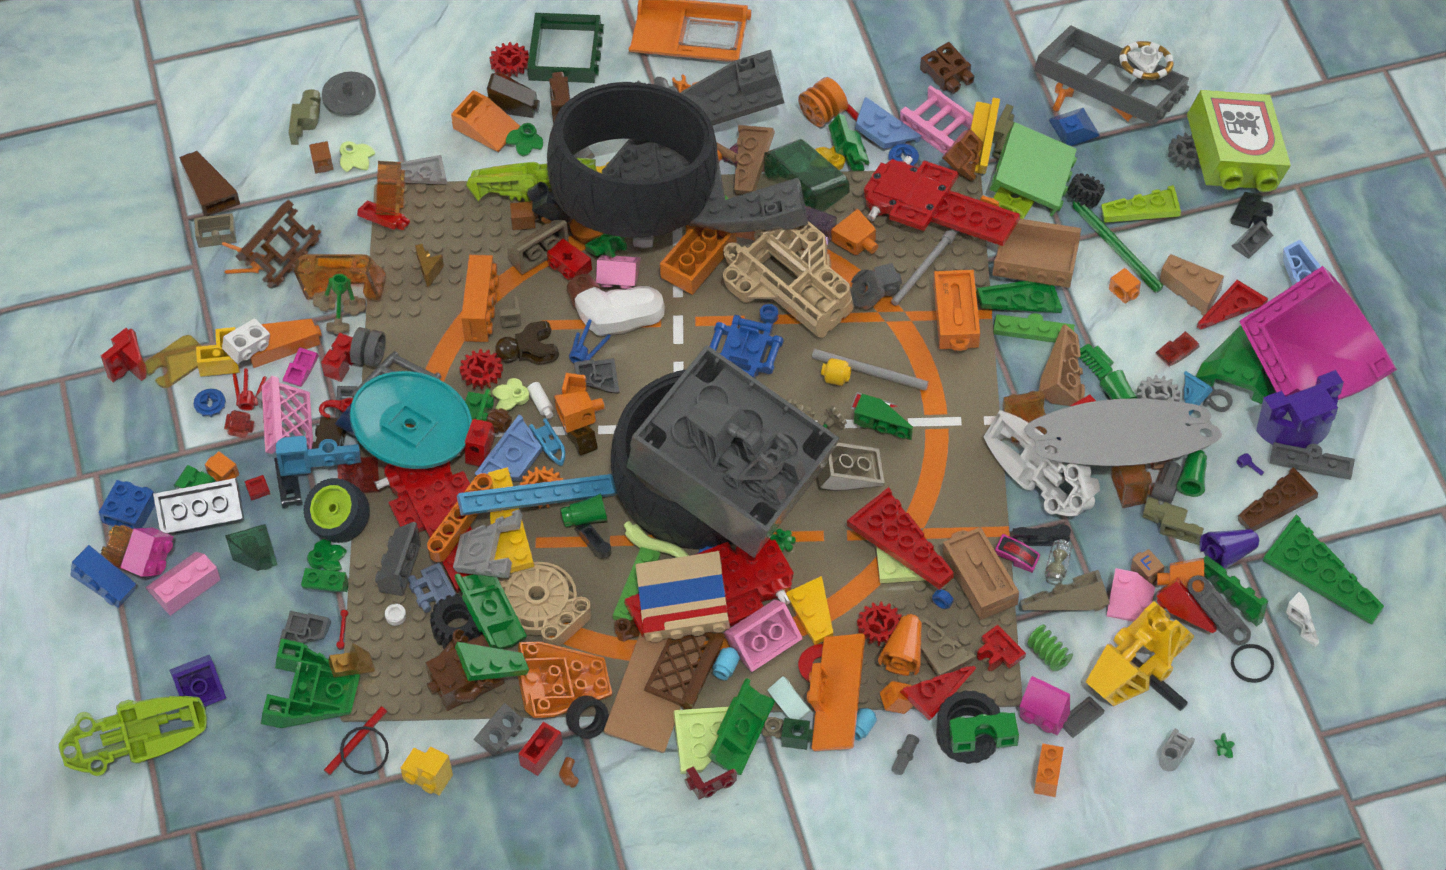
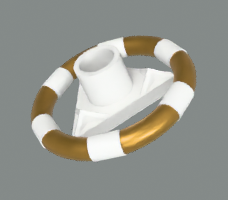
M1149 41L1130 43L1122 49L1119 56L1120 64L1125 71L1140 79H1160L1167 76L1174 66L1171 53L1160 44ZM1137 48H1142L1141 52H1136L1133 50ZM1162 56H1164L1167 64L1166 67L1153 73ZM1127 58L1130 59L1140 70L1131 67L1128 63Z

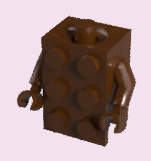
M457 629L453 633V640L437 657L425 662L430 680L427 683V687L432 695L438 694L447 711L466 702L474 701L478 696L505 684L503 677L468 681L455 645L457 642L490 647L483 635L468 641L467 636H462L464 631Z

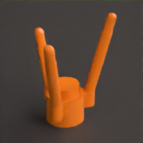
M222 242L223 246L236 250L237 252H239L242 249L235 245ZM253 261L250 264L252 268L225 270L224 272L226 274L259 273V270L264 269Z

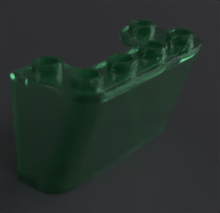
M803 139L795 140L764 153L765 175L773 180H777L779 177L785 178L787 181L799 178L804 204L806 207L811 208V213L815 217L850 193V184L847 177Z

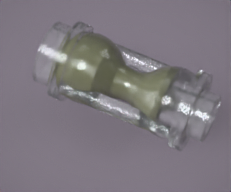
M1066 540L1054 541L1051 546L1045 577L1046 581L1052 585H1060L1066 577L1072 552V546Z

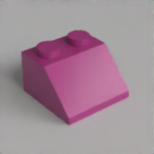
M1032 676L1020 704V718L1026 723H1033L1041 727L1047 733H1053L1058 736L1070 715V694Z

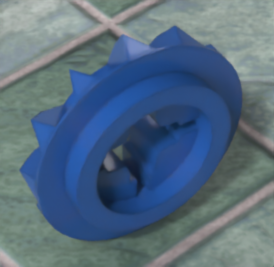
M899 144L889 151L888 160L903 161L901 158L903 153L905 157L908 156L909 158L910 156L913 159L910 165L914 166V164L918 163V151L911 145Z
M210 388L199 392L194 398L193 404L197 413H200L203 417L205 415L212 417L215 413L220 414L221 409H225L226 399L221 391ZM209 398L213 402L211 407L207 405Z

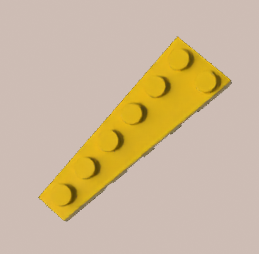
M508 467L488 472V475L492 478L494 489L513 486ZM519 508L490 512V524H494L495 520L502 516L504 519L512 516V512L519 510ZM522 520L520 529L500 533L494 560L510 559L512 562L510 573L535 567Z

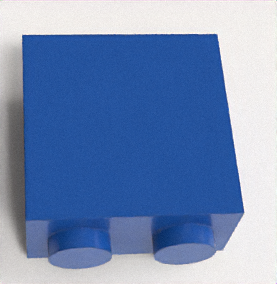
M116 480L98 512L102 523L129 532H133V529L143 528L155 507L154 492L148 487H139L128 481Z

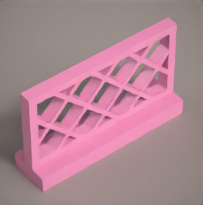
M271 376L262 385L265 452L273 454L276 451L278 440L291 437L289 435L291 432L295 436H303L297 429L299 427L306 433L308 449H312L313 433L310 392L279 383L278 377ZM280 390L284 391L288 396L286 399L280 394ZM295 395L303 397L304 403L301 404ZM288 400L295 404L297 407L295 410L289 405ZM281 405L288 411V415L282 412ZM298 410L305 416L304 421L296 413ZM292 416L298 425L294 426L288 417ZM282 421L290 429L288 432L282 427Z

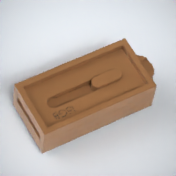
M981 527L969 532L965 530L958 531L952 534L951 539L943 542L942 555L954 572L955 578L980 620L1018 605L1019 591Z

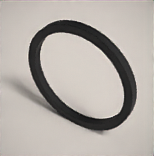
M1245 644L1234 651L1231 658V667L1235 675L1240 679L1250 683H1258L1270 677L1274 669V659L1271 653L1264 647L1256 644ZM1247 648L1261 650L1270 660L1271 668L1269 672L1257 679L1243 676L1237 671L1234 664V659L1238 652Z

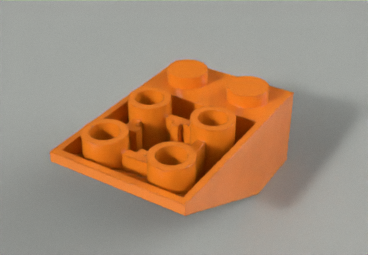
M472 90L451 113L453 129L497 152L506 144L508 133L512 130H518L520 127L492 100L475 90Z

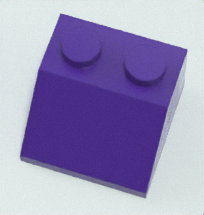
M210 654L169 670L179 696L199 697L204 707L226 699Z

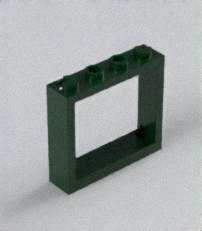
M535 13L527 66L529 81H549L550 78H553L552 73L563 72L564 77H568V82L595 83V77L599 76L597 61H601V50H599V47L602 48L603 45L601 34H604V24H601V15ZM543 29L594 31L590 68L538 66Z

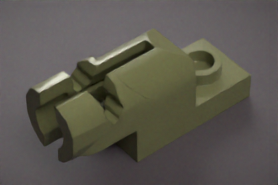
M315 89L305 90L300 104H292L288 132L291 145H299V137L303 136V130H313L317 126L321 97L320 92Z
M1006 104L994 129L992 143H995L996 147L993 155L997 160L1000 158L1007 133L1014 123L1015 115L1012 114L1014 106Z
M1148 497L1143 518L1157 524L1161 523L1160 534L1200 545L1204 528L1193 523H1185L1187 509L1168 504V502H1163L1162 505H1159L1158 499Z

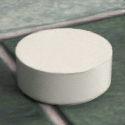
M400 604L388 606L385 610L386 621L394 626L402 624L406 619L405 608Z

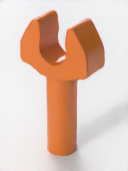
M1058 82L1056 84L1055 93L1058 94V97L1053 105L1054 111L1060 110L1065 97H1073V88L1063 89L1062 83Z

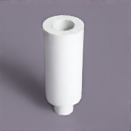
M539 382L530 384L527 389L541 415H545L547 419L552 418L554 415L552 412L553 406Z

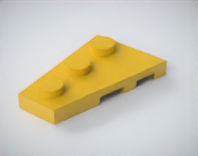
M822 576L786 593L790 600L791 608L814 645L823 642L824 637L833 636Z

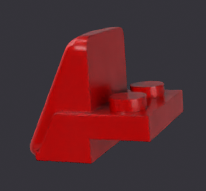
M125 328L111 339L113 346L100 355L107 377L112 382H115L118 378L123 377L127 371H130L143 381L147 376V371L138 346L136 332L132 328L129 330Z

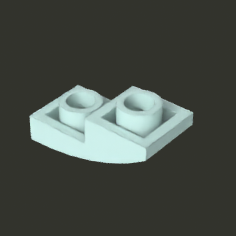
M784 676L768 689V692L790 719L802 720L812 711L802 696L795 691Z

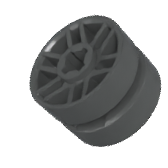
M358 327L351 343V361L378 367L385 352V333Z

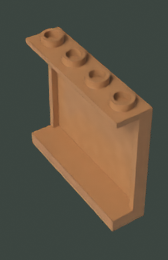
M1020 219L1005 245H999L997 256L994 260L993 276L1070 288L1081 228Z

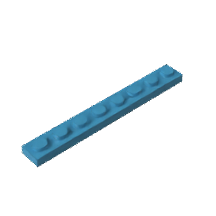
M612 474L459 493L457 500L462 516L585 500L600 493L602 497L615 496L617 491Z

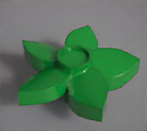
M1222 733L1221 740H1214L1217 745L1218 756L1224 755L1227 758H1233L1231 748L1235 743L1233 741L1227 742L1226 734Z

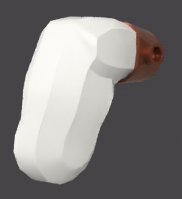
M580 274L567 284L566 290L573 306L577 309L579 317L585 325L591 319L592 322L589 329L598 336L627 333L642 326L653 325L664 316L665 305L663 297L658 290L649 286H637L626 290L616 289L604 292L589 274Z

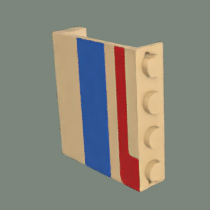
M719 551L636 564L643 630L646 641L660 642L666 638L680 639L686 635L700 636L705 632L713 631L719 633L730 629Z

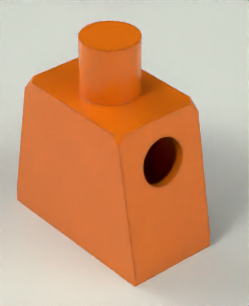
M858 209L831 229V241L854 255H858L865 249L870 254H873L878 249L879 245L874 242L876 240V229Z
M586 391L554 396L556 412L566 433L595 423V412L605 409L602 398L591 400Z
M1204 558L1170 563V573H1157V585H1168L1178 577L1188 589V582L1192 577L1197 575L1204 576ZM1195 580L1192 584L1193 590L1196 592L1203 591L1204 582L1202 580Z

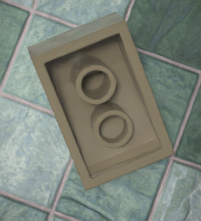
M837 443L829 456L826 466L818 475L820 488L838 491L883 486L885 481L880 450L872 447Z

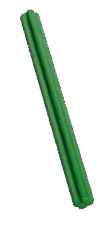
M1073 202L1072 207L1155 293L1163 289V284L1089 207H1086L1085 204L1083 206L1080 205V202Z

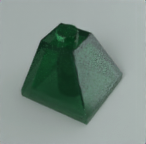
M266 524L225 535L233 561L256 571L267 570L277 566Z

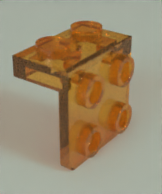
M1043 390L1030 391L1024 394H1012L1004 397L1002 411L1030 423L1046 415L1044 411ZM1035 427L1044 435L1047 433L1044 427ZM1013 436L1011 437L1013 443L1019 442Z

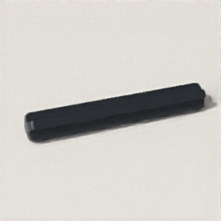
M1136 657L1131 661L1138 668L1143 665ZM1153 674L1150 676L1149 685L1176 709L1181 711L1187 706L1188 702L1167 683L1158 680Z

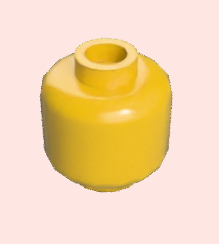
M830 358L827 364L823 363L821 375H824L826 383L843 386L845 382H849L851 367H849L847 361Z

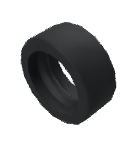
M587 695L574 700L566 714V722L569 729L582 738L588 739L597 737L602 733L609 718L606 705L600 700ZM593 705L596 711L594 720L588 727L580 728V715L587 707Z

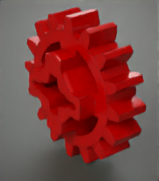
M511 42L508 45L502 43L501 48L496 46V51H491L489 59L491 69L495 70V72H501L511 78L513 74L518 77L519 72L524 74V69H527L529 52L525 50V46L519 47L518 43L512 45Z
M479 349V353L473 350L471 356L466 354V360H461V366L459 367L461 378L465 380L467 386L472 383L473 389L477 385L481 389L484 388V385L490 388L492 382L497 384V378H502L503 365L501 358H497V353L491 355L489 349L485 353H483L482 349Z
M880 601L879 606H876L872 602L871 608L865 606L864 612H859V619H857L858 633H863L865 639L869 638V644H872L874 641H877L878 646L881 645V642L886 644L900 621L902 614H898L897 607L891 609L890 603L887 606H883V602Z

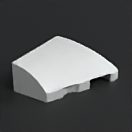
M1298 592L1289 602L1286 614L1289 615L1288 619L1302 628L1300 636L1316 647L1319 644L1309 605L1305 597Z

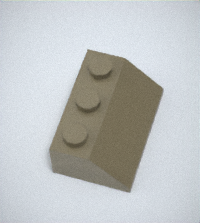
M554 220L549 224H545L539 230L528 234L524 239L513 243L507 248L509 261L521 275L548 259L547 252L562 238L569 242L566 221Z

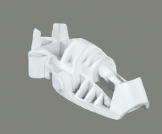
M999 410L985 433L984 439L1006 472L1025 490L1032 491L1038 486L1043 491L1041 496L1045 499L1044 508L1049 514L1078 516L1085 510L1092 509L1095 504L1094 495L1100 491L1098 479L1090 477V466L1053 461L1039 456L1034 449L1036 445L1034 439L1028 437L1024 430L1028 422ZM1034 429L1037 434L1044 435L1038 429ZM1013 436L1024 448L1021 455L1003 443L1001 439ZM1048 445L1045 447L1047 453H1057V449L1054 446ZM1065 480L1074 487L1069 496L1058 487Z

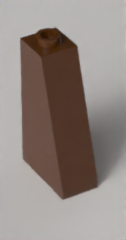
M198 151L179 157L182 169L204 216H210L240 205L236 189Z

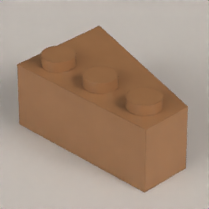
M1172 254L1168 256L1164 263L1160 276V282L1177 296L1181 295L1187 300V304L1191 307L1195 306L1201 311L1203 316L1211 309L1221 292L1224 276Z

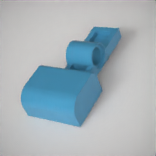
M305 436L285 437L276 443L280 476L311 473V467H330L339 464L361 462L359 444L337 446L334 440L325 439L319 444V448L308 449Z

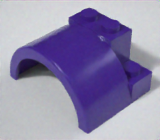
M1334 370L1318 376L1315 386L1289 396H1285L1282 391L1264 397L1256 428L1257 433L1271 445L1275 442L1306 449L1310 444L1318 445L1330 432L1332 422L1336 418L1338 410V395L1341 394L1344 382L1337 371ZM1287 412L1289 413L1292 421L1283 419Z

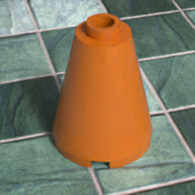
M907 614L901 617L879 655V664H885V669L889 672L909 676V672H915L914 675H917L920 671L922 622L916 615Z

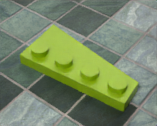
M1174 185L1168 186L1167 190L1163 191L1159 189L1152 190L1151 194L1144 196L1137 194L1129 200L1122 198L1101 204L1104 223L1181 216V209Z

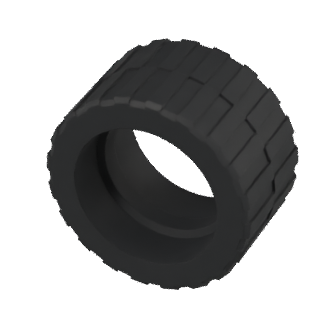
M965 690L954 693L941 704L937 715L936 736L938 745H940L943 753L947 754L949 758L960 763L971 764L986 760L995 753V740L987 734L975 738V751L953 753L949 734V723L952 719L961 716L976 717L980 714L988 716L1000 713L999 706L992 698H989L984 693Z

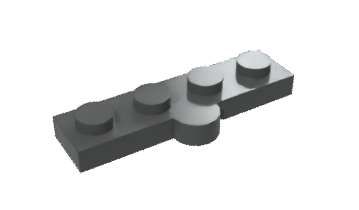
M1274 442L1269 463L1351 480L1355 459L1329 453L1322 455V448L1317 444H1310L1304 449Z

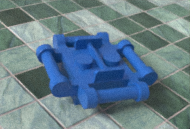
M734 315L731 327L726 326L722 322L716 323L714 327L715 333L709 347L716 351L722 335H727L722 352L719 354L753 378H756L759 372L773 373V364L779 347L783 345L784 339L777 335L771 336L773 323H760ZM768 346H772L767 361L763 363Z

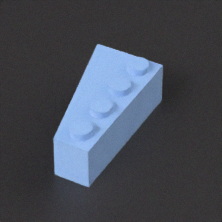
M1301 240L1283 248V262L1292 285L1321 267Z

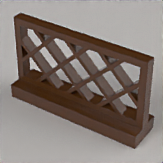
M705 632L700 636L707 637L710 640L708 644L699 646L696 637L699 636L688 635L676 640L668 638L644 691L682 706L683 710L693 709L723 645L725 634L721 632L716 634ZM692 639L696 648L685 651L682 642ZM678 644L682 652L671 655L669 647ZM698 652L701 658L700 661L691 664L687 655ZM684 656L687 665L677 668L674 659ZM670 661L674 670L663 673L660 667L661 664ZM690 669L692 678L683 681L680 672ZM676 674L679 683L669 686L665 677ZM662 679L665 688L659 690L651 687L653 681ZM682 687L684 692L683 698L680 699L673 696L671 690Z

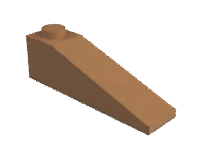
M1066 324L1062 326L1041 376L1039 393L1052 404L1071 406L1084 398L1085 386L1081 384L1080 380L1083 370L1078 364V358L1081 356L1079 338Z

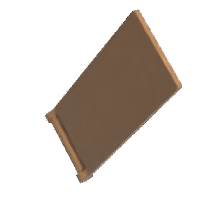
M640 633L604 728V734L665 753L675 725L674 710H680L681 706L644 691V688L668 638L662 639L660 642L646 641L645 636L642 637ZM696 637L698 645H704L706 637ZM692 639L682 642L685 651L696 648ZM678 644L669 647L671 655L682 652ZM698 652L687 655L691 664L699 659ZM684 656L674 659L677 668L687 665ZM670 661L662 663L660 666L663 673L674 670ZM690 669L680 672L683 681L692 678ZM676 674L665 677L669 686L679 683ZM662 679L653 681L651 687L659 690L665 688ZM682 687L671 690L673 696L680 699L683 698L684 692Z

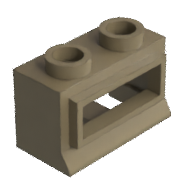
M233 213L194 218L195 237L199 248L222 245V242L228 244L237 243ZM230 229V234H219L221 230ZM211 232L212 236L203 237L202 233Z

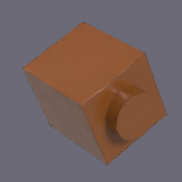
M328 141L310 144L315 174L334 170Z
M533 201L510 203L513 230L536 228L535 220H539V216L532 211Z

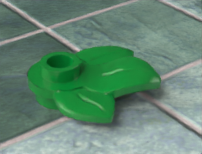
M524 123L518 130H512L508 133L506 144L516 145L517 153L520 156H526L530 154L533 148L541 150L543 139L537 134L533 124Z
M322 539L315 543L314 550L308 553L307 561L314 569L324 568L325 570L339 571L342 569L339 560L346 555L347 550L340 545H331V541Z

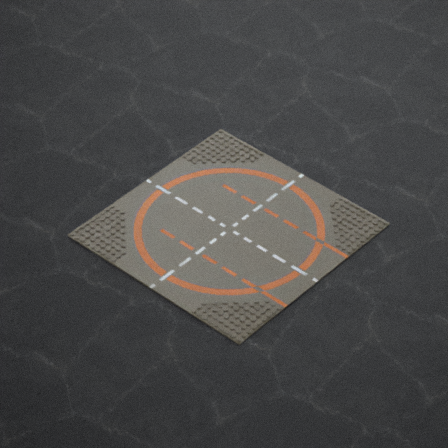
M875 171L761 173L756 190L799 178L804 204L806 207L811 208V217L807 219L825 235L827 254H829L831 260V269L849 283L850 289H852L853 285L851 282L852 278L859 271L864 269L874 271V267L893 263L896 273H900L902 278L900 290L942 240L943 234L951 229L930 222L925 231L890 220L889 214L877 215L874 221L872 219H868V221L876 229V240L874 242L879 245L878 249L873 254H870L865 249L858 255H854L831 241V229L857 209L867 218L870 209L866 206L864 188ZM974 172L976 178L973 181L958 173L959 177L952 186L951 191L980 200L983 195L981 173ZM721 174L724 194L728 199L743 195L736 194L734 190L735 174ZM447 181V184L377 183L374 185L373 203L402 213L410 220V224L404 230L397 228L393 230L372 222L365 328L371 331H382L386 335L385 352L381 363L396 351L400 357L433 374L440 373L442 376L440 380L456 390L464 401L468 392L485 394L486 389H490L491 397H494L493 410L496 408L499 399L492 394V391L498 385H507L508 380L511 378L519 379L526 388L534 382H539L553 406L552 412L554 415L547 420L565 447V461L562 466H559L542 448V452L528 469L531 472H535V467L542 470L543 466H545L547 471L553 468L554 474L559 472L560 478H563V480L612 474V439L619 418L631 398L655 379H659L669 373L686 370L706 345L710 346L717 322H722L726 326L731 327L734 315H739L743 319L764 323L760 320V308L765 304L776 306L778 308V319L773 323L771 336H781L784 342L782 347H779L774 361L773 373L759 372L755 379L783 399L796 400L797 404L803 405V409L806 407L811 408L815 412L812 419L822 426L829 418L826 408L834 406L842 418L846 420L847 424L843 429H840L835 424L826 429L839 437L838 443L878 448L880 450L885 481L883 486L837 491L820 488L817 476L777 528H781L783 531H791L792 536L796 538V543L792 544L793 550L787 552L784 549L783 552L794 572L791 590L822 576L833 636L863 634L858 633L857 619H859V612H864L865 606L871 608L872 602L876 606H879L880 601L883 602V606H887L890 603L891 609L897 607L898 614H902V616L913 614L919 620L926 618L941 629L951 640H956L961 644L962 648L976 655L975 661L964 666L972 667L974 665L976 667L975 671L956 692L973 690L986 694L999 707H1020L1023 698L1020 662L1010 669L1002 662L999 667L990 672L988 671L990 659L985 658L982 661L977 659L978 649L985 645L981 640L982 636L996 625H999L1018 644L1015 606L980 620L955 576L941 588L949 592L953 597V604L949 609H942L933 602L932 596L938 588L926 580L880 583L876 546L847 526V520L889 487L892 495L901 502L904 511L910 514L923 531L924 537L928 542L932 543L936 553L942 556L943 559V542L951 539L952 534L958 531L965 530L969 532L981 527L994 550L1002 534L1010 537L1005 470L995 458L984 439L985 433L1000 410L992 309L981 308L977 298L980 326L979 348H968L962 351L939 349L933 287L934 271L974 270L976 290L980 287L990 286L986 240L959 231L955 235L954 241L944 248L898 305H894L891 302L896 294L884 296L868 310L854 305L852 312L847 317L842 318L841 322L834 329L828 331L824 338L816 336L775 300L754 299L752 302L746 303L730 292L723 278V271L729 266L725 257L693 295L662 279L660 276L661 261L692 226L685 225L670 233L654 236L653 247L648 248L633 246V238H625L627 250H617L614 252L615 255L641 257L637 284L632 286V288L649 286L658 290L663 297L665 312L662 319L653 325L642 326L623 334L611 335L609 340L591 357L594 361L614 358L620 393L615 394L587 385L586 392L590 399L602 398L605 409L596 411L595 423L587 425L595 431L598 449L580 455L578 454L576 443L568 438L556 412L554 398L555 395L562 394L565 374H576L575 365L570 361L569 354L572 350L576 333H580V341L586 326L579 317L577 309L573 306L566 290L567 284L571 280H567L559 271L553 270L548 265V259L522 275L508 259L507 248L546 224L542 222V216L538 214L539 220H535L536 228L513 230L510 203L525 202L524 198H521V201H518L517 198L511 201L510 196L488 192L477 201L466 187L467 181ZM568 225L569 243L591 258L592 271L588 274L596 281L597 260L601 255L595 256L587 252L585 244L594 239L588 242H581L579 238L571 233L570 225ZM738 232L737 244L741 247L746 246L749 248L755 241V232ZM423 244L424 250L429 251L430 257L443 255L444 267L431 286H426L417 259L415 245ZM469 255H493V261L497 263L499 286L495 287V291H497V302H493L495 318H491L493 334H489L488 342H471L464 339L461 316ZM771 256L763 263L766 268L788 286L798 278L774 256ZM613 285V287H601L602 291L604 292L616 289L626 290L624 288H620V285ZM514 296H518L521 325L502 328L500 307L515 305ZM549 322L552 329L551 334L548 338L539 342L556 345L559 351L557 360L540 365L526 359L519 360V357L512 361L501 360L503 365L502 378H497V384L492 382L490 388L484 385V388L481 389L477 385L473 389L472 383L467 386L465 380H462L459 367L461 366V360H466V354L471 356L473 350L479 353V349H482L483 353H485L489 349L492 355L496 353L495 346L499 339L503 337L515 339V334L521 333L529 323ZM589 329L583 343L588 348V354L606 336H598ZM722 335L716 352H722L727 335ZM768 346L763 363L767 361L772 346ZM814 349L929 381L928 387L924 391L855 370H851L849 382H845L843 386L829 384L825 382L824 375H821L823 363L827 364V362L813 359L812 354ZM394 362L388 367L395 372L410 371ZM364 363L362 368V382L377 367L368 366ZM859 392L895 403L893 405L897 407L891 408L913 426L912 440L901 439L892 434L880 433L877 430L867 427L863 428L854 424L855 410L851 409L856 393ZM530 395L529 400L525 404H516L511 410H507L509 411L508 415L512 417L511 424L518 415H521L528 428L530 424H533L535 429L545 426L543 419L546 416L540 414ZM499 432L498 434L495 433V439L491 451L502 438V436L505 434V432ZM553 435L549 436L551 440L554 439ZM358 441L361 462L356 463L355 486L360 488L367 497L370 506V516L365 529L356 538L351 540L347 599L348 615L346 616L344 653H349L352 644L355 643L370 653L375 671L359 674L360 678L352 712L349 715L340 716L341 721L367 722L381 706L387 710V713L379 722L491 719L504 703L520 717L533 718L524 709L518 676L503 677L505 684L478 696L474 701L466 702L449 711L446 710L437 693L433 695L430 693L427 687V683L430 680L425 662L437 657L444 650L442 645L439 646L436 639H434L430 623V614L436 603L435 601L430 602L429 604L432 609L425 613L422 607H419L415 593L411 592L409 581L403 596L379 592L378 584L375 583L376 573L381 571L382 556L384 553L387 554L389 537L393 536L396 528H399L388 502L398 497L389 486L377 490L375 481L385 478V467L389 463L372 455ZM464 448L460 453L461 456L451 460V472L454 475L464 471L471 484L476 477L475 472L480 466L465 463ZM558 449L557 453L553 454L558 460L562 456L561 449ZM635 474L639 478V480L651 491L665 499L673 501L664 493H662L654 486L649 484L647 481L642 479L640 476ZM523 480L512 481L513 486H520V482H523ZM482 485V486H480V487H481V488H485V487H487L488 485ZM618 494L602 497L608 521L588 524H591L601 538L611 545L612 553L606 558H599L595 556L574 530L578 526L574 524L573 526L565 527L561 508L583 500L562 502L556 505L550 504L549 508L546 505H542L541 509L538 506L519 508L523 514L522 521L530 551L532 552L533 562H548L564 569L572 577L576 585L577 597H586L590 601L591 619L560 647L604 657L612 696L600 701L606 705L610 715L639 637L620 641L614 630L616 620L613 619V613L640 550L639 547L626 537L624 524L628 521L633 525L637 523L625 509ZM490 512L479 513L470 525L472 530L482 525L486 527L491 525ZM426 531L419 532L421 547L410 576L415 575L416 579L422 578L420 570L440 563L454 589L442 563L434 562L430 559L427 548L429 537ZM644 531L649 537L655 538L653 537V535H650L646 531ZM734 543L730 544L732 550L734 551L737 545H735ZM682 548L689 556L697 554L700 550ZM661 553L660 560L675 558L672 555ZM998 556L1013 580L1012 561ZM427 586L422 588L424 594L430 592ZM462 591L456 593L460 594V597L463 595ZM531 595V599H533V600H540V599L543 598V597H539V596H538V597H533V596ZM774 598L772 600L763 601L762 604L763 606H765L773 600H780L779 598ZM392 604H400L406 611L405 621L397 626L390 625L385 618V610ZM790 604L786 606L803 639L753 672L739 660L733 675L728 680H721L714 676L712 666L693 709L729 707L733 697H737L745 678L751 680L750 686L760 694L773 698L768 689L784 676L795 691L802 696L812 710L811 712H815L807 700L810 683L802 677L798 668L801 654L808 647L813 646L814 643ZM458 618L450 621L448 626L454 628L461 627L468 621ZM527 635L520 642H543L542 635ZM706 637L704 645L708 644L709 638ZM724 637L721 649L731 647L726 637ZM867 638L864 644L858 710L860 708L885 710L880 692L892 681L915 685L937 677V674L922 653L920 671L917 675H914L915 672H909V676H903L887 671L885 669L886 665L883 663L880 665L878 662L879 655L886 645L885 642H881V645L878 646L877 641L869 644V638ZM519 643L503 650L518 652ZM822 657L817 658L813 663H821ZM775 701L770 713L784 711ZM593 705L587 707L580 717H595V707ZM567 713L561 714L556 717H566Z

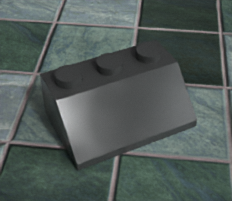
M415 522L396 528L393 536L389 537L387 554H383L381 571H377L375 583L378 584L379 592L398 596L404 595L408 584V577L411 575L421 547L419 531Z

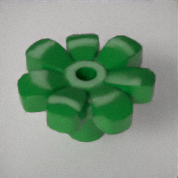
M781 528L777 529L776 534L770 537V540H776L782 553L784 549L787 552L792 551V544L796 543V538L792 536V532L789 530L783 531Z

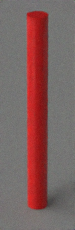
M381 706L364 726L373 728L387 713V710ZM359 730L343 748L344 758L353 751L371 730ZM340 752L324 769L328 775H331L343 762Z

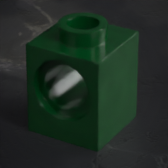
M784 718L781 736L782 747L807 750L808 742H812L813 729H810V721ZM799 732L802 733V735L796 736L794 735V733Z

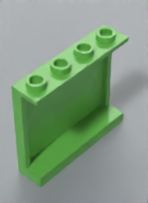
M1014 122L1007 133L989 190L997 192L1001 186L1051 208L1049 216L1052 217L1056 210L1060 211L1064 201L1061 199L1062 196H1065L1068 189L1066 182H1069L1073 172L1070 169L1076 163L1077 157H1075L1077 149Z

